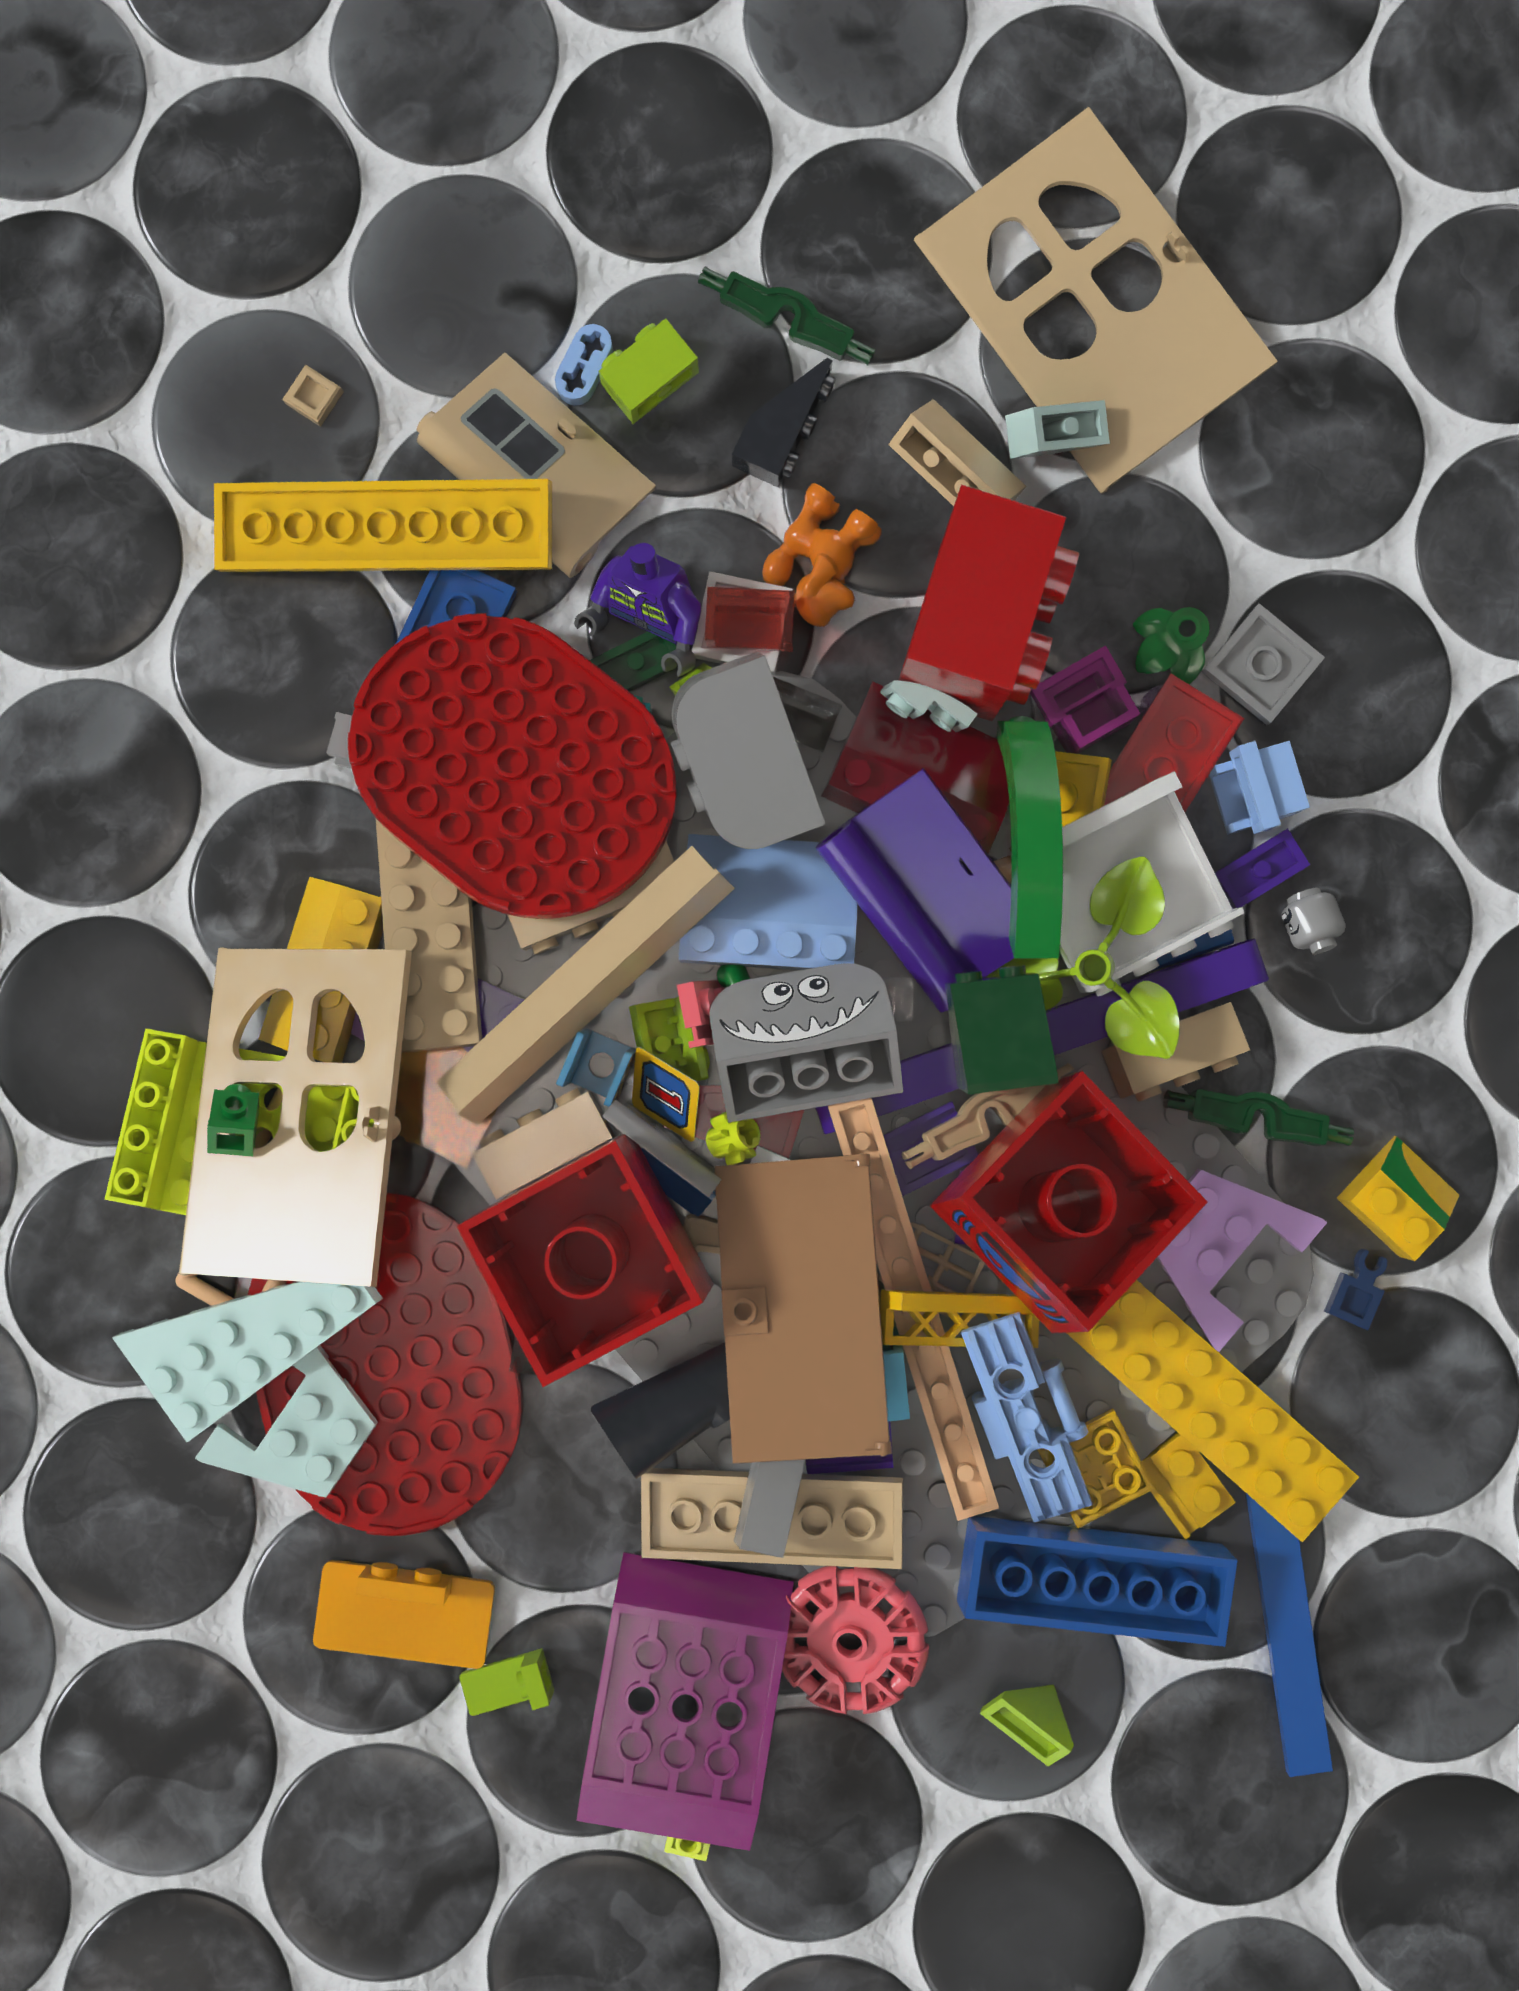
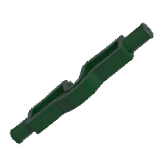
M706 266L699 276L698 284H702L720 293V302L723 305L742 313L763 328H771L782 312H792L795 317L791 323L789 338L794 343L820 351L839 361L843 360L846 354L869 366L871 359L874 357L876 349L853 339L854 330L819 313L814 304L798 291L785 287L768 288L735 271H732L727 278Z
M1198 1089L1192 1091L1191 1095L1167 1090L1164 1095V1099H1168L1163 1101L1164 1108L1186 1111L1190 1121L1210 1124L1234 1133L1243 1134L1248 1132L1255 1111H1259L1264 1117V1136L1268 1140L1297 1142L1317 1147L1325 1145L1327 1141L1350 1146L1354 1137H1349L1354 1135L1353 1128L1329 1124L1330 1118L1327 1115L1290 1108L1283 1100L1268 1093L1249 1092L1239 1096H1231Z

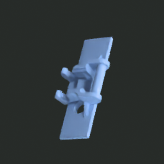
M1020 1312L961 1330V1335L983 1391H978L972 1395V1401L995 1459L1009 1457L1033 1522L1092 1506L1090 1495L1070 1442L1085 1437L1088 1434V1429L1085 1422L1080 1421L1062 1376L1061 1372L1064 1371L1062 1360L1055 1358L1043 1362L1038 1361ZM1006 1369H1016L1023 1375L1018 1379L1005 1381L1004 1384H1001L999 1381V1375ZM1045 1381L1062 1426L1050 1428L1046 1419L1042 1420L1033 1396L1034 1389L1039 1388V1384L1045 1383ZM1044 1448L1054 1455L1055 1460L1050 1466L1039 1468L1031 1463L1029 1459L1030 1454L1036 1449Z

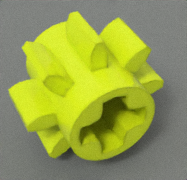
M726 1112L710 1119L713 1127L706 1134V1144L714 1158H725L727 1165H735L756 1156L753 1148L759 1144L760 1130L753 1119L728 1123Z

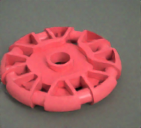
M825 1566L808 1573L798 1581L799 1587L791 1594L792 1602L786 1595L787 1602L791 1605L782 1673L793 1688L798 1686L807 1694L806 1699L835 1713L847 1715L848 1710H863V1714H870L896 1704L903 1699V1692L909 1686L914 1687L926 1667L929 1655V1644L925 1643L924 1634L928 1632V1627L917 1600L909 1590L903 1592L897 1587L894 1577L876 1568ZM854 1586V1593L847 1592L839 1596V1587ZM883 1598L893 1606L887 1614L876 1606ZM810 1600L819 1607L814 1615L805 1606ZM853 1633L861 1639L862 1645L858 1649L848 1650L839 1643L838 1638L842 1634ZM807 1637L808 1646H799L798 1643H795L794 1638ZM895 1637H907V1643L905 1645H894ZM887 1668L895 1674L891 1679L882 1676ZM816 1669L823 1677L817 1680L810 1673ZM846 1682H861V1692H847Z

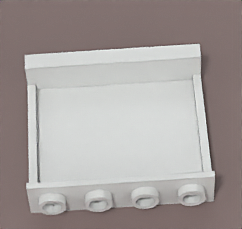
M1175 771L1062 827L1063 901L1060 953L1068 968L1075 967L1077 958L1083 952L1098 949L1100 943L1104 941L1113 925L1100 924L1093 919L1090 911V897L1098 881L1108 871L1132 858L1146 857L1150 861L1164 892L1165 910L1157 926L1145 934L1130 935L1120 928L1117 937L1108 948L1107 953L1111 955L1115 963L1112 979L1120 986L1119 978L1133 971L1135 977L1155 969L1159 966L1157 958L1171 952L1173 957L1190 951L1197 946L1194 939L1207 932L1210 938L1232 929L1234 927L1232 919L1245 913L1242 907L1232 909L1174 792L1182 787ZM1076 975L1072 976L1080 993L1095 991L1098 997L1113 991L1107 988L1105 984L1089 986L1082 983Z

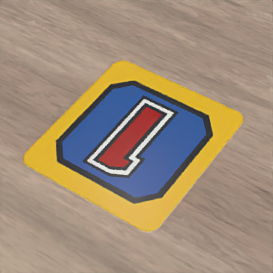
M637 1047L635 1052L632 1104L635 1108L684 1139L693 1142L700 1089L698 1083L644 1049Z

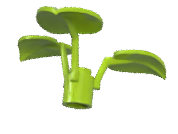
M1136 857L1113 867L1098 881L1090 897V911L1093 919L1100 924L1113 925L1098 949L1083 952L1077 958L1075 967L1058 970V958H1013L1000 968L1025 965L1026 973H1038L1045 1010L1053 1008L1063 998L1064 991L1059 978L1076 975L1082 983L1089 986L1105 984L1107 988L1113 990L1122 998V1000L1111 1004L1105 1017V1029L1108 1037L1118 1048L1134 1055L1153 1056L1163 1059L1172 1057L1176 1050L1180 1034V1021L1177 1006L1170 993L1159 984L1151 981L1138 983L1128 993L1112 979L1115 963L1107 951L1117 937L1120 928L1130 935L1145 934L1157 926L1165 910L1164 892L1150 861L1146 857ZM999 968L990 973L986 978L999 977Z

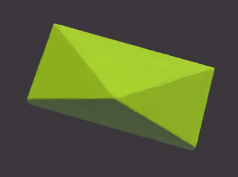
M1054 1685L1004 1691L984 1705L980 1711L981 1715L1047 1766L1052 1765L1071 1753L1074 1747Z

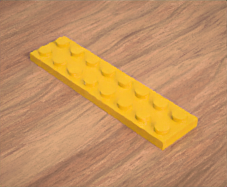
M549 479L214 483V570L220 572L552 569V481Z
M1138 1280L1130 1286L1089 1332L1066 1333L1301 1542L1309 1536L1359 1478L1356 1473Z

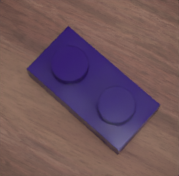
M1287 828L1216 871L1215 875L1232 909L1243 907L1308 867L1310 863Z

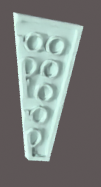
M298 1281L273 1287L254 1295H246L195 1310L176 1318L158 1321L149 1326L121 1332L112 1338L185 1441L189 1442L383 1298L375 1287Z

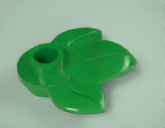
M1193 607L1181 608L1174 613L1166 609L1154 608L1144 612L1135 620L1133 627L1141 636L1146 638L1137 652V672L1154 674L1170 669L1174 676L1190 685L1198 677L1205 665V654L1202 645L1207 640L1210 631L1209 621L1205 614ZM1184 621H1192L1196 625V631L1190 637H1184L1180 634L1179 628Z

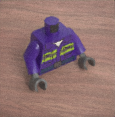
M648 543L630 546L623 556L618 555L614 557L603 568L590 596V600L593 601L592 606L576 616L574 625L578 629L589 619L593 625L589 635L591 637L607 625L608 617L604 608H609L610 614L676 644V650L662 657L661 666L664 672L675 669L678 664L677 676L679 677L691 671L696 664V658L689 649V646L695 643L701 615V604L692 592L685 570L679 564L657 555L654 547Z

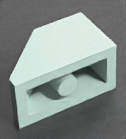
M1105 400L1032 407L1005 416L1010 459L1049 455L1110 444Z

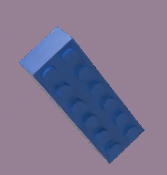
M973 1516L969 1517L967 1521L956 1601L966 1619L1225 1647L1238 1560L1220 1543Z

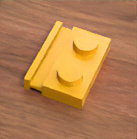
M1178 1432L1160 1444L1141 1461L1155 1487L1150 1493L1185 1540L1196 1529L1204 1527L1236 1503L1199 1451Z

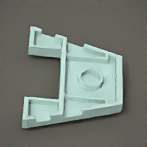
M319 1345L292 1365L304 1373L306 1377L258 1447L221 1423L217 1425L195 1459L202 1463L326 1498L376 1427L378 1421L348 1381L341 1377L329 1361L327 1353Z

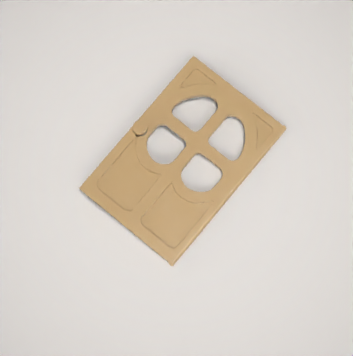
M1089 107L914 238L915 243L1036 407L1105 400L1110 444L1070 451L1101 494L1105 493L1109 487L1278 362ZM1071 185L1092 190L1112 202L1119 211L1120 219L1084 248L1073 250L1068 247L1039 207V199L1046 190L1054 186ZM1016 221L1026 229L1049 260L1052 270L1016 299L1005 301L997 296L992 287L987 267V253L990 238L996 228L1005 222ZM1130 242L1141 243L1148 249L1157 261L1162 276L1161 286L1154 300L1147 307L1135 312H1125L1116 309L1091 277V272L1094 268ZM1069 292L1077 298L1093 320L1096 327V338L1092 346L1080 356L1062 360L1051 359L1041 354L1033 345L1024 331V322L1058 295Z
M218 948L179 1268L180 1275L200 1274L377 1287L392 1140L399 1135L401 1130V1123L395 1116L412 951L407 949ZM287 990L293 997L287 1055L280 1061L243 1060L239 1054V1044L248 1021L270 995L278 991ZM340 991L351 1002L361 1021L365 1049L361 1059L355 1063L316 1062L313 1058L318 1005L320 999L329 992ZM245 1083L279 1084L282 1087L283 1098L279 1128L275 1137L267 1145L254 1149L253 1157L207 1153V1125L210 1118L214 1089L224 1090L229 1085ZM315 1086L354 1087L359 1095L357 1122L354 1131L343 1144L335 1149L325 1152L315 1150L308 1143L305 1136V1118L310 1090ZM370 1119L374 1120L373 1128L368 1127ZM220 1133L222 1135H235L231 1133Z

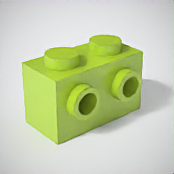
M666 318L658 325L651 323L644 327L635 337L636 342L623 352L616 350L603 361L602 369L598 371L601 385L632 424L636 423L699 373L698 357Z

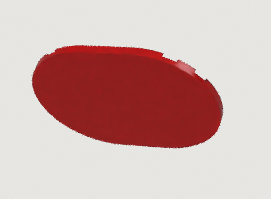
M486 613L454 616L453 620L442 622L429 628L426 625L407 635L380 658L361 685L354 702L355 709L351 719L350 732H348L349 762L360 795L371 813L391 835L474 901L501 913L522 918L554 919L577 915L608 903L633 886L650 868L663 848L675 814L677 790L674 763L662 729L653 715L633 694L551 631L516 617L513 619L487 616Z
M386 1193L377 1287H375L383 1299L321 1344V1347L329 1356V1361L341 1377L348 1381L376 1418L378 1424L326 1498L295 1489L312 1506L313 1510L338 1525L343 1524L356 1530L365 1531L366 1534L381 1536H403L422 1533L449 1523L469 1511L488 1493L504 1472L519 1437L523 1413L522 1384L508 1323L456 1227L460 1223L443 1210L428 1202L398 1193ZM252 1278L248 1295L260 1293L268 1279ZM287 1281L285 1284L287 1285L298 1281ZM294 1366L285 1370L256 1392L266 1434L306 1377L304 1373Z

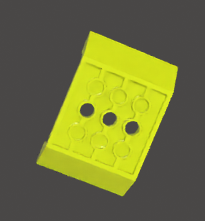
M145 1028L104 1200L186 1215L206 1042L197 1041L185 1035ZM239 1048V1054L243 1060L280 1061L285 1058V1056ZM241 1084L248 1087L251 1092L259 1093V1117L256 1135L260 1131L269 1130L274 1138L279 1128L282 1103L277 1109L269 1111L265 1107L264 1097L272 1088H279L283 1094L282 1087L279 1084ZM315 1086L310 1090L305 1118V1136L308 1143L315 1150L325 1152L335 1149L343 1144L354 1131L359 1105V1095L354 1087ZM373 1119L369 1120L368 1127L373 1128Z

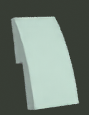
M894 680L885 685L880 691L888 699L886 705L897 715L903 718L910 716L914 719L923 715L928 709L931 712V720L940 728L949 732L952 729L958 732L968 728L977 716L976 712L957 699L925 685Z

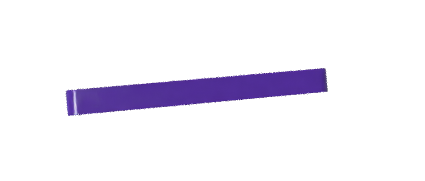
M1254 938L1121 983V987L1130 993L1133 987L1142 981L1157 983L1170 993L1175 1001L1178 1012L1261 984L1268 981L1269 977L1256 939ZM1114 991L1098 997L1096 993L1046 1010L1054 1055L1108 1037L1105 1029L1106 1012L1111 1004L1122 1000V998ZM952 1043L900 1060L903 1093L874 1097L872 1101L877 1117L959 1089L956 1081ZM828 1106L816 1107L815 1109L824 1134L836 1132Z

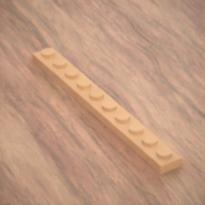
M872 1098L828 1105L843 1156L859 1153L870 1154L876 1260L885 1290L932 1292ZM894 1310V1320L899 1335H904L916 1322L907 1311ZM937 1313L928 1324L938 1336H943L945 1332L939 1313ZM921 1331L917 1336H926V1334ZM903 1345L957 1521L999 1509L949 1346Z

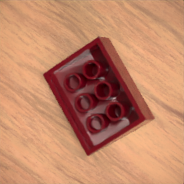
M872 681L821 797L859 813L924 768L987 854H989L1009 805L1006 770L998 740L970 726L958 732H955L953 729L950 732L946 731L931 720V712L928 709L917 718L912 719L910 716L903 718L886 705L888 699L880 693L884 686Z

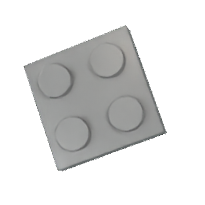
M1258 604L1201 672L1264 724L1269 725L1325 657L1261 604Z

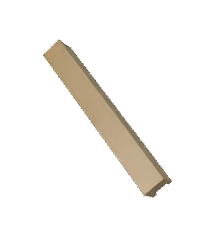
M693 846L686 850L436 1081V1084L454 1106L455 1113L478 1126L566 1045L578 1031L591 1022L735 888Z

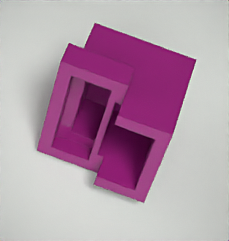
M1106 645L1040 682L1036 690L1031 689L1030 695L1044 719L1048 722L1049 727H1052L1066 753H1081L1128 726L1140 715L1138 708L1124 686L1127 681Z

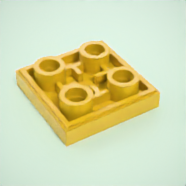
M1113 1408L1085 1422L1088 1434L1077 1441L1070 1442L1092 1501V1506L1069 1512L1077 1528L1155 1489ZM1037 1449L1045 1467L1050 1466L1055 1460L1054 1455L1047 1449Z

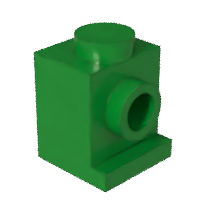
M241 1084L229 1085L224 1090L214 1089L210 1118L207 1125V1153L253 1157L259 1117V1093L251 1092L248 1087ZM220 1133L243 1134L244 1136L222 1135Z

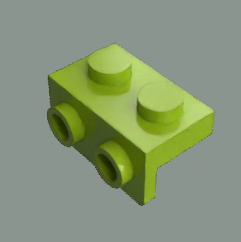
M679 997L629 1006L636 1047L644 1049L696 1082L708 1080V1069L710 1066L708 1051L704 1046L689 1048L688 1042L694 1041L692 1028L685 1029Z

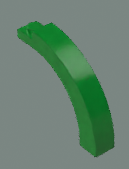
M1015 716L1010 718L1009 721H997L996 734L1006 770L1011 819L1012 881L1008 937L1014 958H1059L1063 901V835L1055 749L1048 722L1035 721L1026 716Z

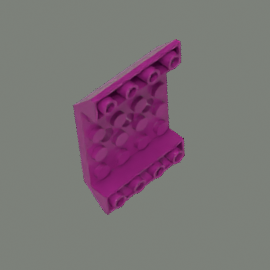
M623 1552L576 1821L750 1851L759 1815L789 1629L791 1605L787 1602L786 1595L792 1602L791 1594L793 1593L794 1581L670 1559L642 1558L641 1554ZM646 1687L653 1693L655 1702L649 1710L638 1711L631 1706L629 1695L634 1689ZM684 1694L693 1696L699 1705L697 1713L689 1719L678 1717L672 1706L676 1698ZM726 1702H733L741 1708L742 1718L734 1726H725L717 1719L716 1713L718 1708Z

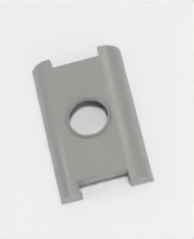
M622 1097L615 1100L602 1115L604 1119L707 1197L712 1194L722 1180L715 1175V1168L690 1150L679 1138L664 1127L653 1122Z

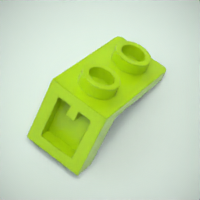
M543 1648L483 1665L479 1669L463 1671L459 1677L471 1716L526 1700L530 1701L533 1711L549 1706L554 1693V1686Z

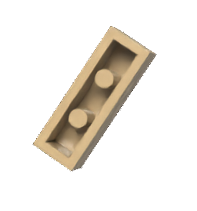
M934 399L911 413L888 444L953 506L961 484L1013 501L1026 488L1022 481Z
M1229 1002L1181 1020L1178 1044L1173 1056L1169 1059L1134 1055L1123 1051L1116 1045L1103 1050L1102 1054L1120 1099L1135 1094L1137 1102L1161 1094L1162 1091L1159 1085L1173 1080L1177 1088L1200 1079L1198 1070L1211 1065L1214 1073L1235 1066L1239 1064L1236 1056L1250 1051L1232 1003Z
M576 1088L555 1099L558 1105L556 1109L543 1115L540 1108L517 1119L516 1121L520 1128L504 1135L502 1129H499L478 1140L481 1149L471 1154L496 1200L615 1137L607 1120L602 1117L603 1112L591 1091L581 1095L579 1089Z

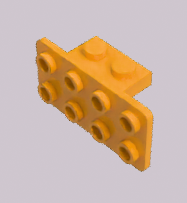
M330 1560L322 1569L313 1643L320 1649L479 1669L486 1660L495 1585L490 1580L441 1574L440 1570L433 1568L407 1570L400 1569L396 1564L387 1562H376L369 1565Z

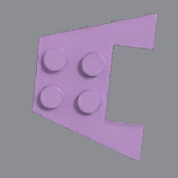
M1197 1169L1188 1182L1208 1203L1164 1249L1157 1259L1170 1281L1180 1293L1192 1317L1202 1329L1208 1343L1220 1352L1244 1322L1210 1294L1213 1287L1266 1224L1297 1251L1303 1253L1327 1222L1318 1216Z

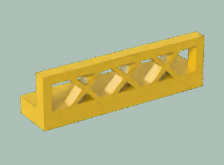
M881 1290L880 1314L883 1345L966 1347L963 1337L956 1336L961 1330L969 1328L967 1324L977 1313H984L988 1320L992 1321L998 1319L996 1314H1001L999 1317L1001 1318L1020 1312L1021 1315H1025V1327L1033 1348H1038L1039 1319L1015 1294ZM894 1310L907 1311L916 1322L904 1335H893ZM938 1312H946L954 1322L943 1336H938L928 1324ZM921 1331H923V1332L926 1334V1336H917V1335H918Z

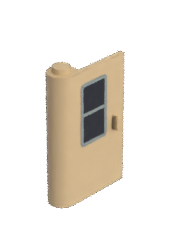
M507 353L502 354L437 413L433 411L427 413L421 419L416 429L419 432L418 444L459 480H551L552 563L569 578L576 576L589 563L596 553L599 542L650 495L656 487L654 483Z

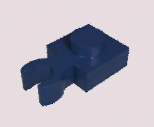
M1361 1248L1354 1258L1355 1271L1353 1276L1340 1272L1324 1312L1369 1330L1385 1292L1373 1286L1376 1278L1381 1276L1386 1270L1388 1261L1387 1258L1379 1256L1375 1267L1368 1269L1365 1266V1259L1369 1251Z

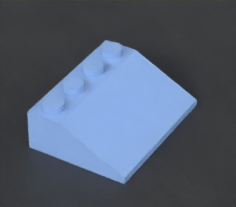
M688 834L687 850L693 846L735 889L680 939L679 961L680 963L732 964L745 967L805 970L843 963L854 964L857 903L815 847L819 842L783 840L764 848L744 849L730 844L721 836Z

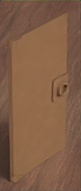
M859 1153L835 1157L714 1166L715 1175L722 1179L716 1187L733 1464L853 1456H886L892 1454L870 1180V1154Z

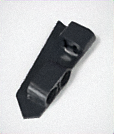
M725 1342L591 1406L592 1414L636 1479L710 1427L714 1429L730 1420Z

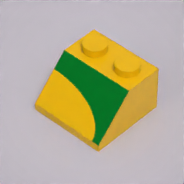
M1394 1136L1342 1191L1337 1199L1395 1254L1401 1258L1416 1261L1445 1230L1459 1194L1397 1136Z

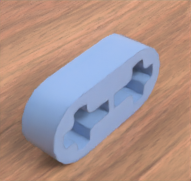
M589 324L580 328L575 334L556 372L555 385L557 393L561 400L569 405L577 406L588 402L600 382L598 371L602 369L603 361L613 353L611 336L604 327L597 324ZM595 338H599L603 350H594L589 360L586 361L587 349L584 344L585 341L592 343ZM582 369L581 380L584 388L576 387L573 392H568L569 389L565 380H574L579 370Z

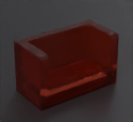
M707 587L705 642L707 648L793 652L795 591Z

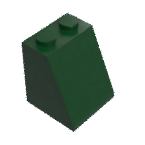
M1025 965L999 968V977L983 979L982 971L955 974L956 982L945 983L957 1087L968 1095L1059 1083L1039 974L1026 973Z

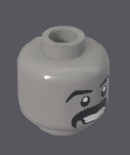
M1311 888L1287 899L1288 906L1282 911V920L1290 941L1295 948L1310 949L1312 954L1316 955L1337 946L1335 939L1344 933L1346 924L1334 895L1321 892L1320 888Z

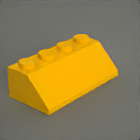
M309 877L287 949H378L384 930L381 897ZM287 990L272 994L258 1040L288 1051L293 997ZM340 991L329 992L319 1001L313 1047V1058L315 1060L331 1063H342L356 1010Z

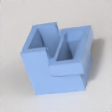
M1256 741L1239 745L1229 752L1231 761L1215 765L1209 774L1227 835L1252 828L1254 834L1268 831L1281 825L1280 819L1293 816L1310 808L1290 741L1259 750Z

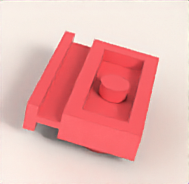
M718 980L692 981L677 985L685 1029L692 1028L694 1041L688 1042L689 1048L714 1045L709 1014L710 1007L716 996L725 989L720 986Z

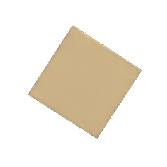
M305 365L282 400L286 405L321 427L344 392L340 386Z

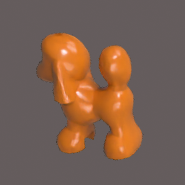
M812 483L806 491L805 502L798 518L786 530L784 543L781 547L768 555L764 562L762 574L763 580L766 583L784 586L792 574L794 559L798 556L810 558L813 569L811 573L800 580L796 587V607L805 621L816 627H825L838 611L853 607L855 597L853 591L844 585V577L847 576L853 566L855 551L860 546L874 545L880 539L882 529L874 519L858 509H855L850 514L846 524L840 531L820 529L821 521L833 518L839 512L840 504L834 501L835 497L829 491L816 483Z

